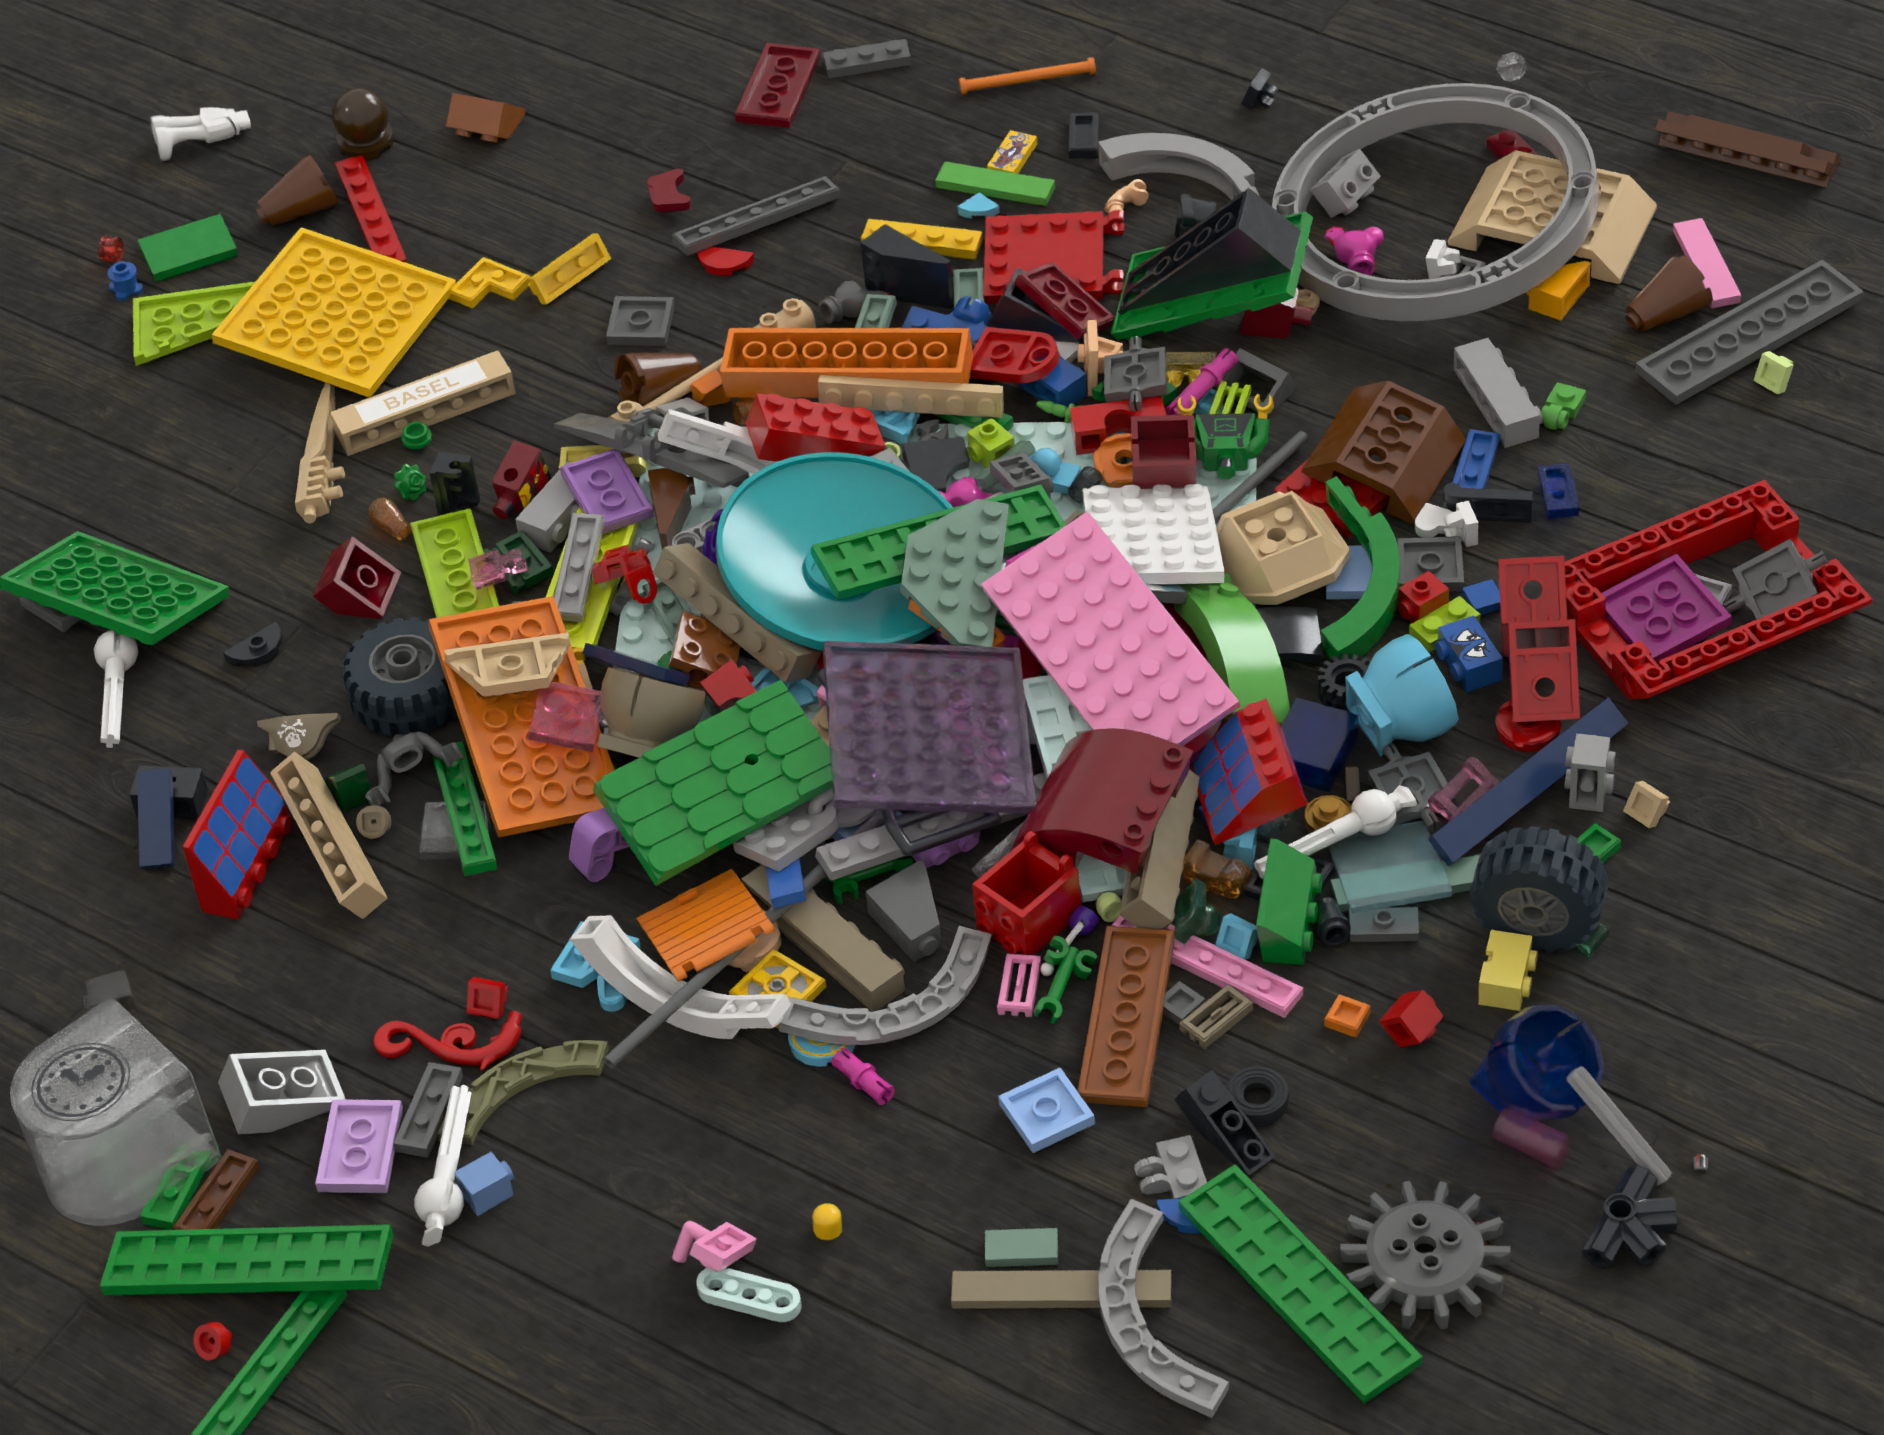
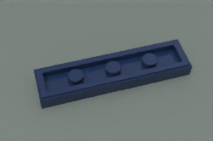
M585 643L584 656L664 682L681 686L688 685L690 674L610 648Z

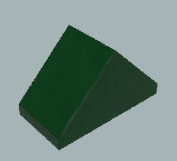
M364 764L352 765L323 778L343 813L368 803L365 795L371 788Z

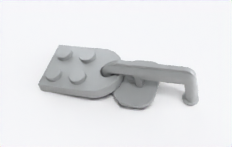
M888 746L876 750L881 763L894 759L893 752ZM865 756L844 769L846 776L845 780L734 842L735 852L779 872L831 837L837 828L859 825L874 815L878 810L877 801L853 790L872 777ZM898 772L886 776L889 789L900 786Z

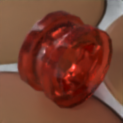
M103 236L98 248L99 258L103 261L119 262L124 249L123 240L119 237Z

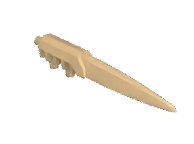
M326 382L314 412L305 453L300 460L295 506L296 512L307 523H313L316 517L329 513L330 500L343 497L341 487L339 485L333 487V481L345 478V472L342 466L333 468L332 458L335 432L330 412L335 411L334 385Z

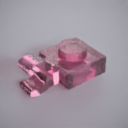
M497 549L468 559L472 581L477 590L507 580L505 574L507 572L520 574L528 570L526 559H522L520 549H513L504 555H501Z

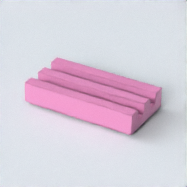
M1006 955L997 1005L998 1015H1005V1011H1011L1012 1016H1018L1019 1012H1025V1017H1032L1040 974L1041 956ZM1014 963H1020L1013 1002L1007 1001ZM1027 964H1032L1026 1002H1021Z

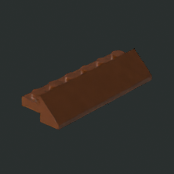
M1670 111L1667 113L1666 120L1658 119L1655 129L1661 133L1658 144L1660 146L1826 188L1842 159V156L1837 153L1810 147L1802 142L1694 115L1686 116Z

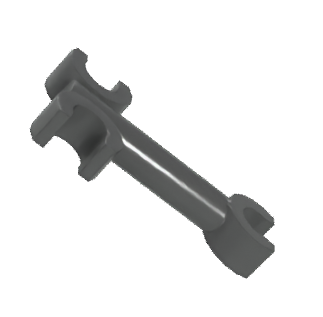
M641 537L638 545L633 547L632 552L644 549L646 554H648L652 542ZM624 577L619 590L615 591L614 598L609 607V613L617 617L627 601L632 599Z

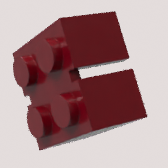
M1194 415L1131 416L1130 440L1133 485L1140 487V489H1153L1155 485L1184 488L1187 484H1196L1197 464Z

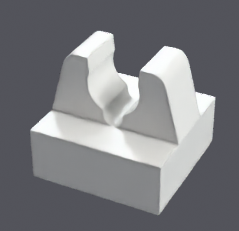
M1434 239L1425 259L1429 279L1455 274L1457 271L1455 263L1461 262L1459 250L1448 248L1446 240Z
M1469 501L1456 503V511L1444 516L1447 526L1444 529L1446 537H1461L1465 547L1478 545V520Z

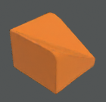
M715 369L691 383L693 400L704 406L731 401V397L725 396L721 375Z

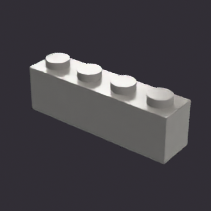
M1489 338L1455 347L1454 371L1493 431L1500 434V442L1504 448L1539 438V424H1542L1541 411L1538 406H1533L1529 400L1526 388L1524 386L1521 387L1517 382L1514 370L1506 365L1500 349L1495 348Z

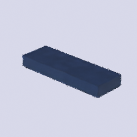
M168 768L137 772L139 867L144 870L175 866L173 771Z

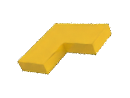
M483 257L454 285L449 299L472 309L490 291L514 301L529 286L530 282L528 279L530 276Z

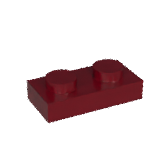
M1507 129L1487 138V148L1499 160L1514 151L1539 155L1513 130Z

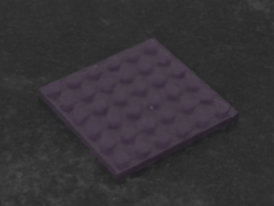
M824 641L823 662L834 808L1029 814L1036 807L1020 648Z

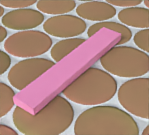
M1119 916L1111 925L1137 928L1122 916ZM1172 924L1162 929L1175 931L1172 964L1221 988L1229 984L1254 1004L1283 1018L1288 1015L1303 996V987Z

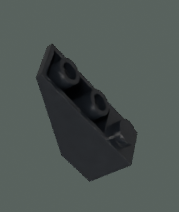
M1213 1070L1185 1088L1174 1099L1193 1127L1234 1165L1236 1164L1247 1177L1276 1157Z

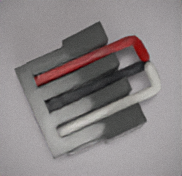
M1705 1155L1693 1157L1694 1170L1707 1171L1708 1157H1705Z

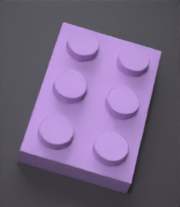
M332 1099L315 1183L318 1192L387 1193L395 1154L393 1143L400 1128L403 1112L401 1100Z

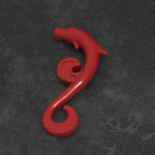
M511 1011L507 1023L502 1025L501 1032L491 1037L490 1041L492 1042L476 1049H470L476 1043V1033L473 1027L466 1023L449 1026L444 1030L441 1041H438L416 1026L402 1021H391L378 1029L374 1035L373 1043L376 1052L382 1057L388 1059L397 1058L410 1050L412 1042L410 1038H406L403 1042L395 1044L389 1042L390 1038L398 1033H408L439 1058L459 1065H481L480 1070L483 1071L493 1062L509 1054L516 1046L522 1033L520 1024L523 1015L518 1011ZM462 1043L463 1049H459L455 1045Z

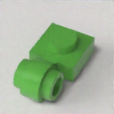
M1557 382L1541 411L1544 427L1556 431L1559 428L1565 429L1569 417L1575 418L1586 400V390Z

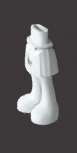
M200 108V115L165 117L159 115L150 118L154 140L158 146L161 161H167L171 158L172 148L179 142L205 140L207 143H212L230 138L234 134L240 135V130L251 128L247 110L234 112L233 109Z

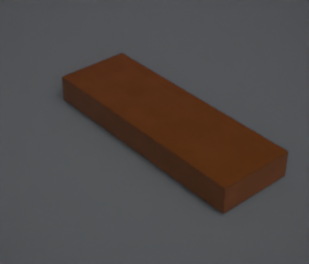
M227 1149L172 1229H217L259 1169L258 1160Z

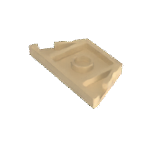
M569 633L447 649L444 650L445 662L483 697L520 691H533L549 688L570 647Z

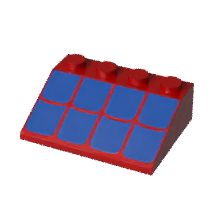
M1267 698L1251 703L1245 708L1236 711L1208 741L1197 760L1189 765L1191 771L1200 777L1197 792L1215 845L1308 804L1282 727Z
M237 750L183 845L201 911L236 920L240 918L244 908L250 905L254 890L258 883L264 880L270 861L276 858L279 845L284 836L290 833L293 823L284 798L243 750Z

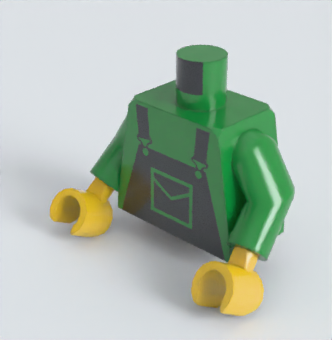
M1259 394L1255 396L1254 405L1258 412V418H1255V413L1196 415L1194 420L1196 460H1202L1204 470L1216 471L1219 478L1227 480L1234 477L1235 471H1245L1249 468L1250 460L1255 459L1268 443L1270 419H1267V414L1274 408L1270 395L1269 403L1265 407L1259 406ZM1193 396L1190 398L1192 407L1188 409L1182 407L1181 397H1179L1177 411L1180 415H1192L1194 413L1196 400Z

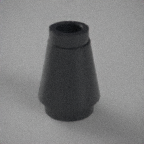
M1321 899L1317 903V936L1328 946L1342 945L1349 937L1351 926L1334 899Z

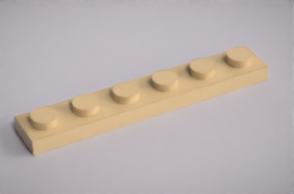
M820 375L818 380L819 403L824 404L831 402L844 407H863L868 410L994 418H1002L1003 386Z

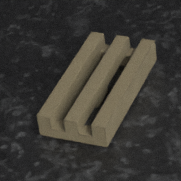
M1227 984L1179 1023L1180 1031L1184 1034L1188 1032L1191 1040L1194 1042L1198 1040L1200 1046L1206 1049L1253 1011V1002ZM1230 997L1233 998L1231 1001H1229V1002H1228L1226 1005H1224L1222 1008L1219 1007V1006H1221L1225 1001H1227ZM1211 1014L1210 1018L1203 1022L1199 1027H1196V1025L1199 1022H1201L1204 1018Z

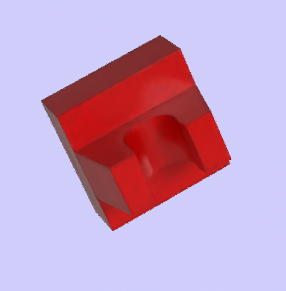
M477 977L471 978L468 981L467 1013L499 1019L504 1015V1004L507 1000L508 986H505L504 982Z

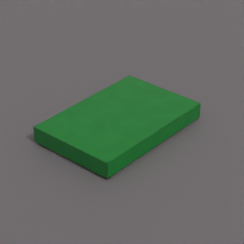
M221 214L138 239L140 250L155 282L238 256L237 248Z

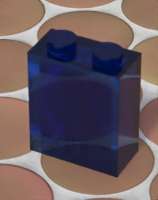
M1296 698L1281 728L1299 780L1303 785L1330 792L1343 764H1345L1358 739V715L1313 701Z

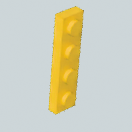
M868 219L861 237L862 242L886 224L941 256L975 260L983 241L982 231Z

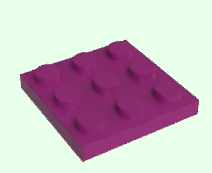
M1677 554L1601 593L1606 598L1605 617L1629 645L1641 640L1651 651V657L1657 664L1659 660L1681 652L1732 624V616Z

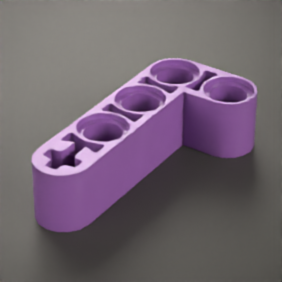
M605 808L581 816L575 823L572 832L569 860L591 882H598L608 875L612 868L615 851L630 847Z

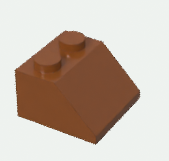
M452 93L446 127L456 129L455 135L472 138L473 133L481 134V140L497 143L498 137L510 138L524 117L526 109L503 102Z

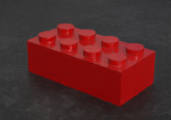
M756 393L745 423L757 458L760 460L778 462L795 456L824 452L849 453L870 457L885 449V443L872 411L863 407L851 408L839 406L831 402L824 404L811 402L805 398L791 399L777 394L765 395Z

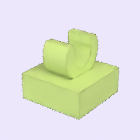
M1770 351L1765 352L1761 355L1753 381L1776 394H1781L1786 390L1793 369V361L1784 356L1779 357Z

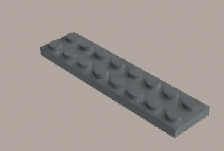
M1820 260L1638 361L1635 372L1677 405L1761 358L1763 353L1777 349L1863 300L1864 291L1824 260Z

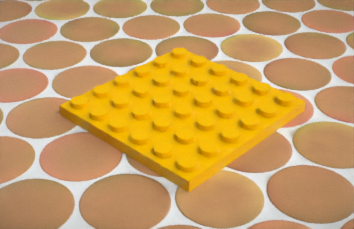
M300 228L213 332L212 340L214 344L370 398L448 300L456 280Z

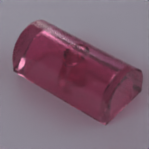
M1508 1108L1502 1110L1493 1129L1492 1139L1557 1169L1563 1165L1569 1156V1139L1567 1134Z

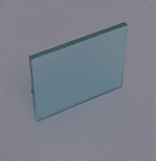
M1424 821L1395 825L1386 833L1377 836H1369L1359 831L1328 846L1351 913L1453 896L1438 853L1428 841L1430 833Z

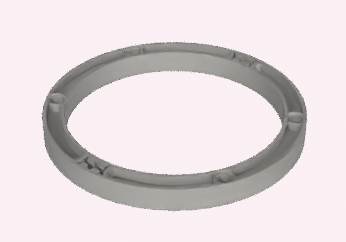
M1441 84L1408 89L1380 97L1344 113L1312 135L1296 151L1283 169L1276 184L1272 207L1282 216L1306 211L1313 195L1310 190L1342 157L1399 132L1447 123H1474L1502 127L1526 135L1550 150L1565 168L1569 177L1566 194L1554 217L1533 239L1506 257L1472 271L1424 280H1395L1373 277L1338 265L1317 250L1308 239L1302 267H1300L1301 272L1298 283L1303 288L1317 294L1323 302L1338 309L1360 316L1393 321H1427L1467 315L1499 305L1529 291L1557 272L1576 253L1589 234L1596 218L1599 205V184L1594 154L1587 137L1568 115L1543 99L1514 89L1486 84Z

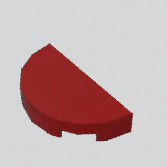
M709 247L697 252L698 262L705 267V271L717 276L733 275L732 271L740 270L743 267L746 270L755 261L754 253L718 247Z

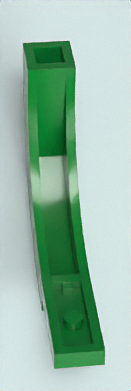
M1336 476L1326 481L1327 503L1366 551L1371 562L1372 574L1367 589L1357 604L1338 621L1321 630L1322 650L1330 661L1331 657L1337 656L1339 660L1342 659V654H1348V659H1352L1353 654L1359 655V658H1361L1379 641L1390 625L1397 609L1398 588L1401 582L1399 550L1389 523L1381 512L1371 517L1369 510L1365 506L1361 507L1356 501L1352 489L1348 485L1344 486Z

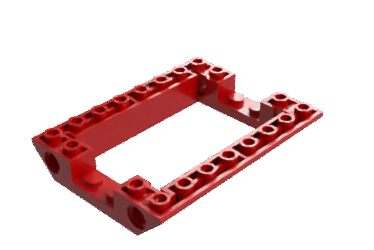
M1765 480L1564 562L1567 620L1575 619L1577 639L1628 700L1645 699L1870 605L1873 599L1837 559H1833L1828 564L1826 563L1811 571L1813 583L1819 594L1659 660L1658 664L1651 657V651L1641 640L1630 645L1627 644L1605 618L1606 598L1601 593L1675 554L1687 565L1753 538L1765 552L1791 539L1799 555L1805 560L1814 556L1798 537L1800 518Z

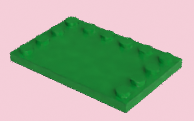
M79 531L0 576V589L11 592L15 596L35 601L41 606H48L62 611L65 615L86 620L92 625H99L113 630L116 634L137 639L147 645L157 643L222 602L229 595V586Z

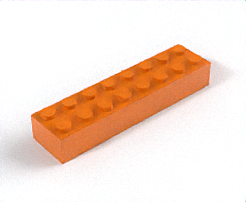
M729 328L720 375L725 396L738 398H755L756 393L765 395L777 394L785 398H819L818 380L820 375L968 384L973 349L969 328Z

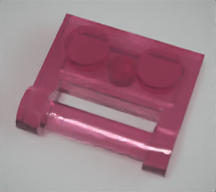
M1469 757L1462 764V770L1441 791H1436L1429 797L1428 804L1435 812L1441 813L1450 822L1497 785L1499 781L1478 759ZM1471 779H1475L1480 785L1456 807L1451 799Z

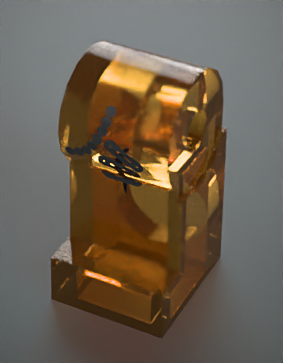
M1198 839L1183 860L1184 882L1219 896L1237 898L1252 877V871L1245 862L1236 858L1229 859L1209 850L1208 843Z

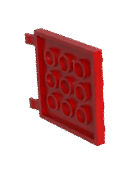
M1103 211L986 217L984 303H998L1001 294L1017 267L1027 272L1050 262H1054L1095 300L1103 299V293L1122 294L1124 282L1120 281H1123V270L1115 269L1103 276L1104 234H1124V223H1115L1123 222V211H1112L1106 217L1103 216Z

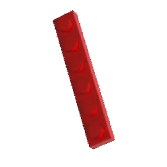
M360 155L336 162L335 166L369 250L407 263L406 256L363 156Z

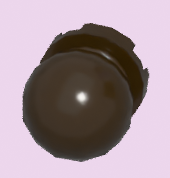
M356 87L343 92L335 101L332 110V121L337 131L336 140L340 153L342 155L345 153L351 157L362 155L365 161L381 157L380 152L387 147L391 149L394 142L392 128L388 123V109L379 94L365 88Z

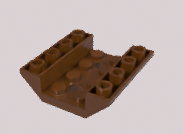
M1390 381L1374 383L1354 388L1303 466L1301 473L1326 484V481L1334 478L1340 472L1390 496L1386 513L1415 525L1416 517L1424 505L1429 503L1465 445L1466 438L1444 406ZM1404 415L1408 417L1409 420L1402 421L1396 418V416ZM1377 455L1384 461L1376 462L1370 459V457Z

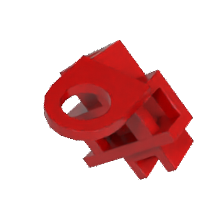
M629 544L607 550L602 560L595 563L592 567L595 584L624 576L629 592L637 603H650L657 594V583L654 574H652L651 562L644 549L631 552ZM642 579L646 580L650 587L648 595L644 598L637 591L638 583Z

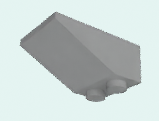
M326 1050L229 1054L218 1081L238 1134L273 1132L329 1112L332 1099L346 1100Z

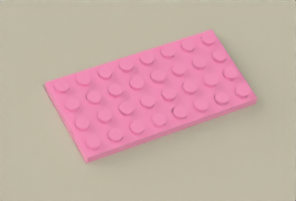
M1088 511L981 583L983 591L1091 730L1106 728L1134 730L1184 746L1240 707L1238 699Z

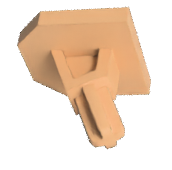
M1097 320L1086 321L1084 344H1078V362H1084V373H1087L1088 396H1092V389L1097 386L1098 373H1104L1105 356L1124 352L1122 343L1097 336Z

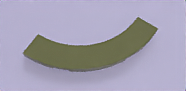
M608 1041L563 1042L564 1045L546 1049L536 1047L504 1060L486 1071L471 1083V1088L468 1090L472 1093L462 1144L473 1145L476 1135L489 1116L501 1104L526 1088L546 1080L565 1076H600L604 1066L603 1058L609 1050ZM445 1117L437 1132L439 1141H441Z

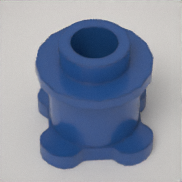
M117 262L108 270L109 280L112 281L109 287L111 291L116 293L117 300L124 301L129 296L143 292V285L137 282V269L132 263Z

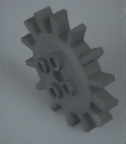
M1410 1181L1403 1182L1401 1200L1403 1204L1391 1208L1376 1192L1370 1195V1210L1378 1220L1373 1224L1353 1215H1350L1348 1218V1233L1367 1240V1243L1340 1244L1341 1263H1366L1367 1267L1347 1274L1348 1281L1357 1290L1374 1284L1378 1290L1372 1294L1369 1302L1379 1312L1391 1300L1403 1305L1401 1309L1402 1328H1411L1416 1319L1417 1309H1433L1435 1321L1440 1330L1447 1329L1449 1323L1448 1305L1458 1301L1475 1318L1481 1315L1482 1301L1472 1290L1477 1285L1494 1293L1501 1294L1504 1276L1484 1269L1483 1266L1510 1265V1246H1484L1483 1242L1502 1235L1503 1222L1500 1217L1478 1225L1472 1221L1480 1211V1197L1475 1193L1459 1209L1447 1204L1448 1186L1447 1182L1442 1181L1439 1182L1434 1191L1433 1201H1417L1415 1189ZM1450 1238L1454 1242H1448L1445 1239ZM1427 1243L1432 1245L1435 1250L1423 1254L1415 1248L1419 1244ZM1398 1246H1401V1247H1404L1405 1249L1402 1250V1251H1398V1250H1395L1394 1248H1395V1247H1398ZM1434 1263L1436 1266L1428 1267L1426 1264Z

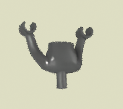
M420 731L405 735H395L393 741L381 751L377 758L379 784L366 793V799L371 806L391 802L388 796L392 787L391 770L400 773L411 769L421 761L422 753L425 750H428L436 758L444 760L448 768L451 767L455 760L465 758L458 745L452 742L443 747L430 735Z

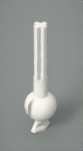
M108 630L98 637L94 647L96 662L105 670L100 742L106 743L108 748H113V744L120 743L124 672L135 664L138 656V647L134 638L122 634L119 635L113 630Z
M1400 785L1389 795L1377 789L1364 791L1355 797L1351 805V813L1289 844V846L1310 856L1359 831L1369 836L1384 834L1393 827L1396 821V812L1401 810L1402 807L1417 806L1416 799L1409 788ZM1267 856L1254 863L1255 869L1262 879H1264Z
M461 1085L460 1088L457 1086H452L434 1176L419 1187L414 1198L416 1213L426 1223L425 1227L427 1230L424 1232L422 1245L427 1247L440 1242L443 1226H448L457 1220L464 1207L463 1193L458 1185L454 1183L472 1093L468 1091V1086Z

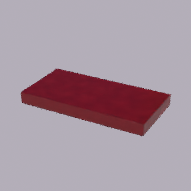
M766 43L735 112V121L790 128L821 58L820 49Z

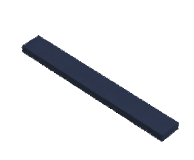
M1608 697L1430 836L1428 841L1447 866H1449L1566 774L1567 769H1571V767L1566 766V755L1568 746L1574 747L1576 734L1611 738L1629 723Z

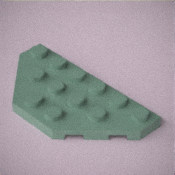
M976 499L909 534L907 537L900 592L907 600L912 598L921 608L920 613L936 629L941 628L950 637V643L957 651L985 656L991 655L997 607L983 591L981 583L1001 570L1009 504Z

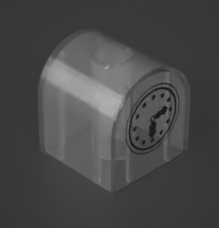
M112 996L36 1047L22 1061L13 1077L10 1089L11 1105L48 1197L61 1214L73 1221L87 1225L105 1226L120 1224L138 1218L148 1202L156 1197L158 1201L164 1197V1191L171 1186L176 1188L187 1181L191 1172L201 1166L204 1173L216 1165L222 1158L191 1071Z

